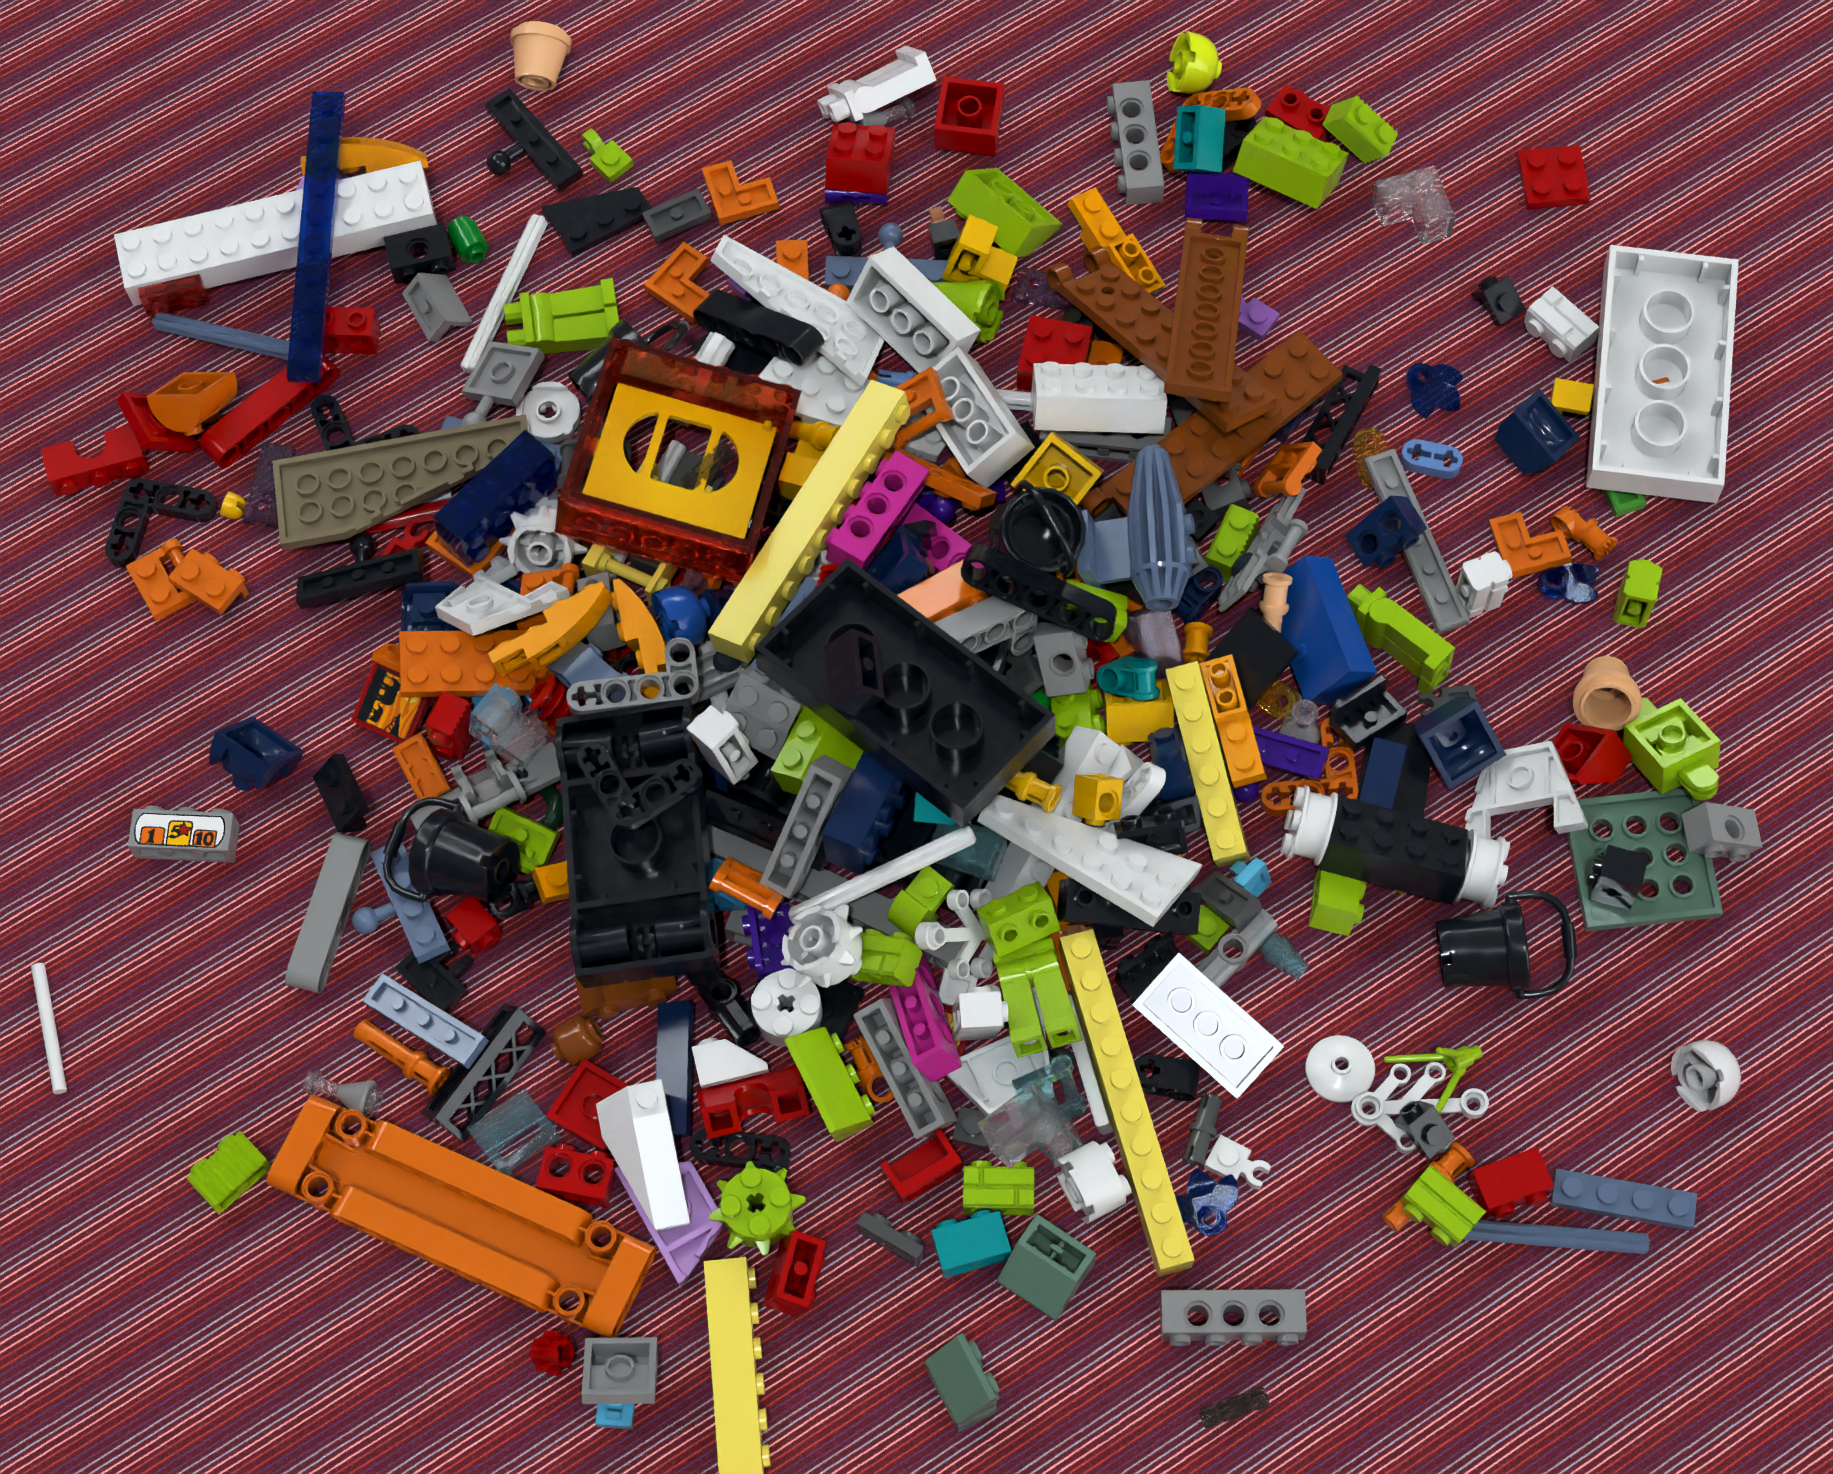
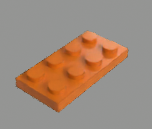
M488 630L483 634L474 636L465 631H399L401 697H439L441 691L448 692L457 697L529 695L532 687L535 685V677L531 674L534 670L532 664L529 662L501 676L487 653L495 649L499 643L513 640L523 635L527 630Z

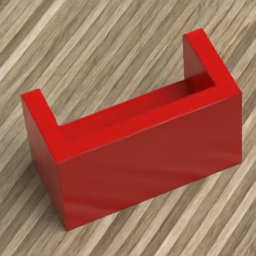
M941 1128L934 1131L933 1140L891 1165L885 1160L880 1163V1169L898 1201L904 1207L962 1172V1161Z

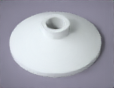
M1336 1035L1324 1038L1313 1046L1306 1060L1305 1072L1310 1086L1319 1096L1332 1102L1346 1103L1353 1101L1358 1094L1369 1090L1375 1076V1064L1371 1053L1361 1042L1348 1036ZM1343 1060L1347 1063L1348 1068L1340 1070L1335 1066V1062Z

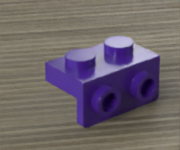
M1187 172L1184 218L1224 220L1226 222L1247 221L1249 179L1232 173Z
M789 904L779 905L771 920L761 916V911L747 905L748 915L742 916L744 935H751L753 946L746 948L749 969L756 968L758 979L765 978L774 972L786 968L794 969L791 965L781 964V961L784 959L782 953L784 934L789 936L788 929L792 926L788 915L790 911Z

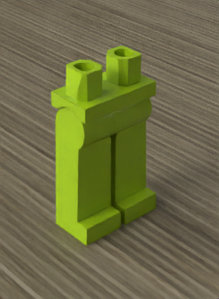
M613 278L600 280L601 285L550 294L541 292L529 296V292L519 293V302L503 305L506 325L523 323V329L507 331L508 344L538 348L543 354L596 349L610 336L609 331L619 322Z
M1358 584L1347 596L1366 642L1374 648L1385 650L1418 677L1417 689L1421 693H1432L1449 675L1455 647L1396 602L1386 598V592L1378 587L1371 593L1363 585Z
M1046 936L1000 958L996 954H992L998 971L1003 998L1008 1004L1009 1033L1017 1059L1048 1050L1032 986L1036 988L1046 1033L1052 1049L1083 1040L1059 967L1060 961L1052 938ZM1071 1030V1031H1070L1067 1035H1065V1036H1058V1035H1056V1034H1058V1033ZM1038 1039V1040H1037L1034 1044H1032V1045H1023V1044H1022V1043H1026V1042H1029V1041H1033V1040Z

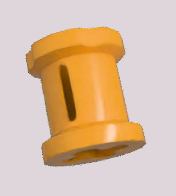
M1201 622L1187 623L1184 625L1186 644L1185 649L1181 651V659L1187 663L1198 661L1199 664L1203 663L1210 655L1208 643L1209 638L1213 635V628Z

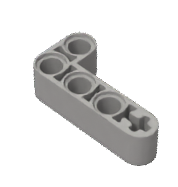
M992 596L934 623L974 654L1006 640L1009 641L1008 649L1010 652L1019 656L1028 652L1034 645L1033 635L1037 629L1038 615Z
M682 637L674 638L667 643L664 652L666 672L574 683L569 687L566 694L570 712L574 716L690 698L694 705L699 699L700 688L693 644L688 639ZM679 650L686 651L690 655L684 662L673 661L671 657ZM681 683H689L693 686L692 691L686 695L678 694L675 689ZM647 687H655L659 690V694L652 699H646L641 695L642 691ZM613 691H622L626 694L621 702L612 703L608 700L609 694ZM596 693H600L603 704L598 705ZM586 695V705L579 706L580 696Z

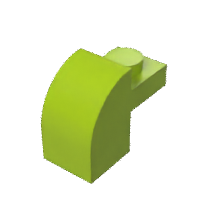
M929 865L922 868L905 891L901 890L888 911L887 920L903 933L911 936L913 941L916 942L915 931L917 926L922 922H936L940 916L935 912L947 898L948 893L954 889L955 885Z

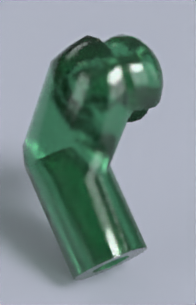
M552 784L539 792L548 805L541 824L556 831L557 828H561L564 825L562 796Z

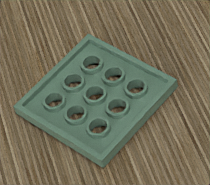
M1685 788L1673 789L1662 795L1659 791L1578 799L1587 820L1588 829L1567 832L1566 834L1585 932L1721 918L1723 910L1712 858H1706L1704 854L1689 852L1682 818L1683 813L1700 805V800H1695ZM1670 817L1676 821L1678 828L1673 831L1665 830L1660 825V819ZM1632 820L1638 821L1643 825L1644 832L1633 834L1627 829L1626 823ZM1596 824L1606 825L1610 829L1611 835L1606 838L1598 837L1593 832V826ZM1612 845L1634 852H1644L1649 855L1650 864L1646 866L1642 884L1648 883L1653 885L1657 895L1648 898L1639 891L1630 911L1589 900L1592 888L1587 887L1586 884L1597 854L1603 856L1607 846ZM1671 848L1678 849L1683 853L1684 860L1673 862L1668 859L1666 851ZM1675 880H1683L1689 884L1690 892L1680 894L1674 890L1672 883Z

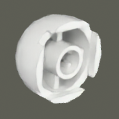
M1709 1040L1695 1041L1677 1049L1672 1056V1076L1677 1074L1678 1080L1682 1085L1677 1086L1676 1089L1684 1101L1697 1111H1711L1725 1105L1733 1099L1740 1087L1741 1072L1738 1061L1731 1051L1719 1042Z

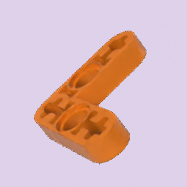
M1246 87L1196 93L1188 97L1182 106L1203 105L1219 108L1224 104L1220 109L1226 110L1225 121H1235L1254 116L1261 108L1262 102L1253 89ZM1176 120L1160 153L1161 163L1170 173L1180 171L1173 169Z
M1330 717L1323 721L1320 728V745L1330 749L1323 771L1324 779H1321L1320 782L1297 780L1269 783L1264 787L1260 799L1261 808L1265 813L1271 816H1286L1288 810L1294 811L1295 806L1290 805V791L1295 792L1298 786L1304 787V785H1308L1310 790L1325 795L1324 789H1328L1327 795L1329 796L1333 792L1337 793L1338 789L1343 788L1345 793L1349 794L1347 798L1357 800L1358 783L1354 752L1340 736L1338 740L1339 747L1333 748V735L1329 733L1331 728L1329 725ZM1336 756L1343 757L1347 761L1348 767L1345 770L1337 771L1330 766V759ZM1272 793H1277L1278 798L1281 799L1280 805H1274L1273 800H1269Z

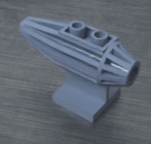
M1151 444L1143 447L1136 454L1127 517L1094 522L1088 510L1081 511L1086 524L1085 543L1077 557V571L1084 584L1106 590L1107 583L1132 580L1147 609L1152 611H1168L1179 605L1188 578L1193 576L1192 564L1197 563L1195 544H1191L1190 534L1195 533V522L1192 513L1188 514L1185 509L1169 452L1159 445Z

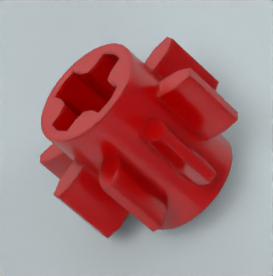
M544 1331L543 1338H534L530 1357L536 1366V1372H546L547 1376H561V1368H571L575 1351L572 1343L568 1340L569 1335H559L558 1331Z

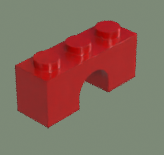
M127 425L105 431L106 446L103 452L94 458L80 457L72 440L42 448L41 452L47 479L55 495H72L81 489L92 486H104L110 481L121 478H134L141 473L150 471L146 451L138 443L131 426Z
M797 1066L696 1090L708 1139L742 1131V1121L754 1114H772L775 1117L776 1123L810 1115L801 1074Z

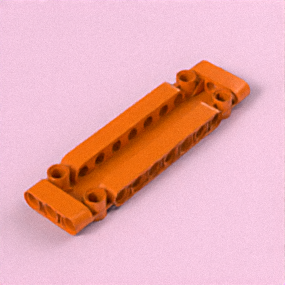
M314 1094L308 1098L277 1154L266 1180L268 1185L310 1203L316 1210L330 1212L329 1214L333 1218L352 1228L541 1313L548 1311L559 1316L566 1323H575L608 1338H615L657 1252V1247L615 1229L607 1221L592 1219L593 1216L573 1204L383 1120L375 1122L364 1117L358 1110H348ZM359 1123L362 1125L358 1133L354 1135L346 1134V1130L351 1124ZM324 1184L328 1185V1191L325 1195L313 1197L316 1187ZM600 1234L611 1236V1241L604 1247H597L593 1243ZM576 1297L580 1299L576 1309L572 1311L562 1309V1304L567 1298Z

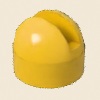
M229 491L222 503L220 515L235 520L241 518L244 515L242 510L247 509L246 501L240 495Z

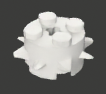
M544 504L540 508L529 509L524 515L514 511L510 516L515 530L511 536L499 538V543L508 546L507 552L510 563L512 565L513 563L515 564L517 572L522 571L524 574L560 569L563 564L572 563L575 555L588 552V548L579 545L578 529L575 525L572 526L571 515L567 512L546 507Z
M843 903L837 909L831 911L818 904L804 910L793 919L797 923L788 929L789 936L785 934L783 936L782 953L784 959L781 961V964L791 965L796 970V987L801 988L809 981H812L821 987L828 988L830 985L840 983L849 975L858 973L862 966V959L860 958L862 955V939L859 933L863 931L862 926L853 927L847 922L848 905Z

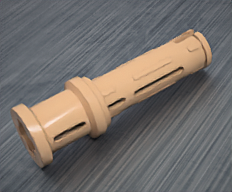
M1269 572L1263 574L1262 580L1265 583L1263 600L1259 602V608L1263 613V617L1281 633L1283 615H1286L1289 611V604L1286 603L1288 586L1292 584L1293 578L1287 574Z

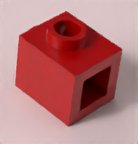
M465 899L446 915L449 926L454 931L451 934L454 941L462 950L469 948L475 955L479 954L482 950L488 951L498 942L499 936L502 935L497 921L476 899Z

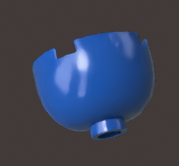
M671 586L651 594L655 616L659 614L662 623L660 627L668 642L674 638L682 637L688 639L693 646H696L703 640L708 629L707 618L711 616V610L705 598L699 599L694 591L685 586ZM679 650V651H676L675 653L678 654V653H681V652H684V651Z

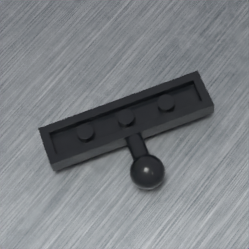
M510 88L485 104L486 111L515 143L514 146L505 152L494 151L488 156L487 167L494 175L506 174L511 168V162L525 154L558 192L583 176L582 168Z
M358 533L351 538L349 543L350 551L355 556V563L298 577L296 602L300 609H305L422 580L424 555L420 548L417 547L368 560V557L375 551V541L367 533Z

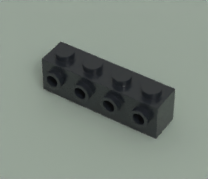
M1066 878L1059 882L1056 916L1060 922L1166 934L1170 932L1174 935L1183 936L1197 935L1201 893L1190 892V886H1188L1155 926L1152 927L1076 880Z

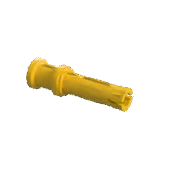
M776 416L772 419V422L780 424V426L772 425L777 428L775 436L800 439L809 442L812 447L818 450L827 449L842 426L837 425L833 427L825 421H818L812 424L783 416Z
M1019 771L1004 786L1015 792L1019 800H1029L1043 807V811L1049 814L1056 807L1062 794L1061 785H1051L1037 778L1036 773L1031 771L1025 773Z

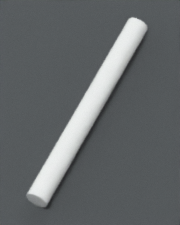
M36 963L31 966L52 1089L54 1094H62L67 1092L46 968L44 963Z

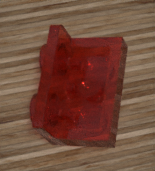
M200 274L138 288L139 298L148 317L155 316L156 313H168L210 303L208 290Z

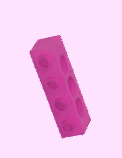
M897 450L889 461L884 458L875 472L877 477L874 482L867 481L858 496L861 500L856 506L851 504L847 508L842 518L844 522L839 529L834 527L825 541V544L828 546L825 559L836 564L842 563L848 558L865 571L892 534L895 526L899 524L924 489L930 470ZM854 534H859L863 537H857Z
M914 502L898 525L923 520L936 523L937 535L930 537L932 550L926 551L929 560L933 562L935 569L938 570L935 574L962 561L966 551L973 545ZM971 563L976 568H984L981 563Z
M922 955L918 968H915L916 975L912 987L888 986L912 1064L933 1083L961 1068L962 1064L929 961Z

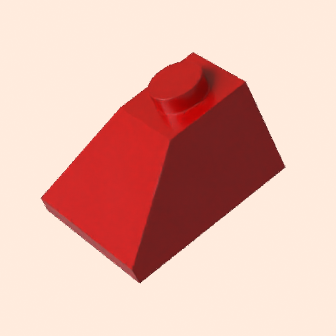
M1566 723L1552 741L1558 751L1568 778L1573 784L1584 785L1615 782L1633 758L1617 733L1610 729Z

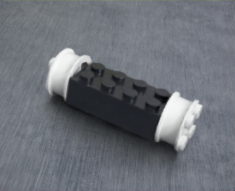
M1308 785L1297 787L1293 799L1295 810H1288L1284 829L1289 830V834L1285 833L1280 853H1284L1286 858H1291L1295 854L1313 859L1314 865L1319 866L1320 864L1319 870L1451 905L1462 898L1479 903L1480 908L1483 910L1494 907L1498 894L1497 886H1503L1507 877L1508 866L1503 865V862H1505L1508 856L1510 842L1505 841V838L1501 836L1497 840L1478 836L1475 829H1471L1468 832V829L1339 796L1335 792L1331 796L1310 791Z

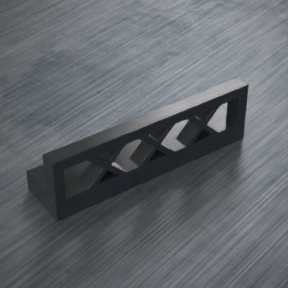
M1370 364L1364 374L1344 365L1341 371L1343 373L1342 380L1332 387L1302 443L1314 441L1322 449L1318 455L1314 470L1304 477L1324 485L1377 389L1382 369ZM1347 377L1360 383L1356 391L1346 394L1343 387ZM1344 403L1346 409L1342 416L1332 419L1329 408L1333 405ZM1330 428L1332 434L1329 440L1318 444L1315 436L1316 432Z
M713 786L706 790L707 824L773 852L787 820L786 817ZM823 841L811 866L812 869L819 872L830 863L825 859Z
M503 1004L481 1034L489 1042L468 1070L458 1063L421 1114L429 1121L441 1125L457 1140L464 1143L547 1032L519 1007ZM523 1023L533 1034L525 1044L516 1045L515 1032ZM508 1052L509 1066L505 1071L495 1073L494 1060L499 1053ZM488 1080L489 1092L484 1099L474 1100V1086L478 1081ZM467 1107L468 1120L459 1130L449 1120L457 1109Z

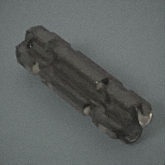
M719 443L713 449V454L708 453L691 468L692 473L687 472L681 477L680 484L682 487L694 490L701 484L700 480L702 478L704 480L710 479L723 467V462L726 464L733 458L734 452L730 445Z
M1259 1387L1250 1390L1248 1395L1242 1393L1219 1401L1215 1407L1213 1404L1205 1406L1199 1410V1416L1203 1426L1210 1428L1218 1425L1220 1420L1226 1422L1251 1413V1409L1257 1411L1269 1405V1398L1265 1389Z

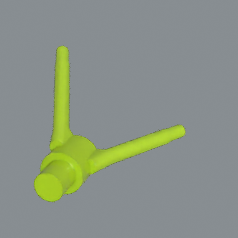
M1478 1045L1470 1048L1463 1046L1458 1049L1438 1047L1436 1053L1385 1056L1384 1062H1445L1453 1076L1435 1107L1440 1114L1459 1079L1466 1072V1068L1472 1066L1475 1060L1482 1057V1050Z

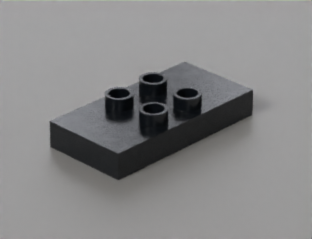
M848 558L754 647L756 665L761 672L962 828L1055 735L1054 713ZM850 629H855L878 638L885 695L884 700L857 717L830 707L824 654L825 645Z

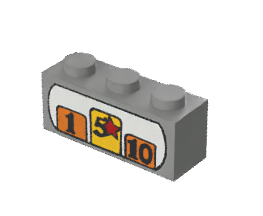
M146 806L145 809H133L128 848L135 858L235 863L240 824L234 813L225 809L217 808L212 809L211 812H199L190 807H180L176 811L165 810L158 806Z

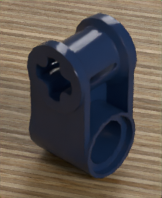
M1208 565V567L1188 579L1179 605L1172 609L1175 614L1184 620V625L1190 622H1198L1205 612L1218 601L1223 583L1221 571L1213 565ZM1205 581H1210L1214 583L1215 586L1213 588L1207 589L1202 587L1200 584Z

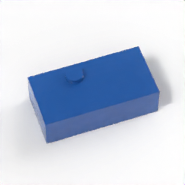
M1304 555L1283 572V574L1291 576L1293 581L1288 586L1286 603L1289 604V611L1286 615H1283L1281 634L1300 651L1291 662V667L1305 703L1332 705L1340 696L1348 695L1374 676L1377 670L1332 558Z

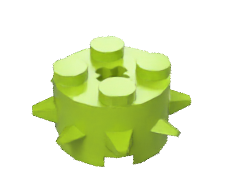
M752 1161L746 1162L745 1169L736 1174L729 1182L722 1180L717 1182V1186L722 1191L721 1207L710 1213L709 1219L710 1221L726 1224L730 1233L727 1244L729 1249H733L741 1243L752 1248L757 1246L761 1254L767 1256L771 1243H777L785 1235H789L793 1229L796 1230L792 1224L793 1210L806 1203L805 1196L789 1192L784 1182L788 1170L782 1168L778 1172L773 1173L766 1169H758ZM754 1204H763L764 1209L761 1212L756 1209L755 1213L751 1211V1206Z

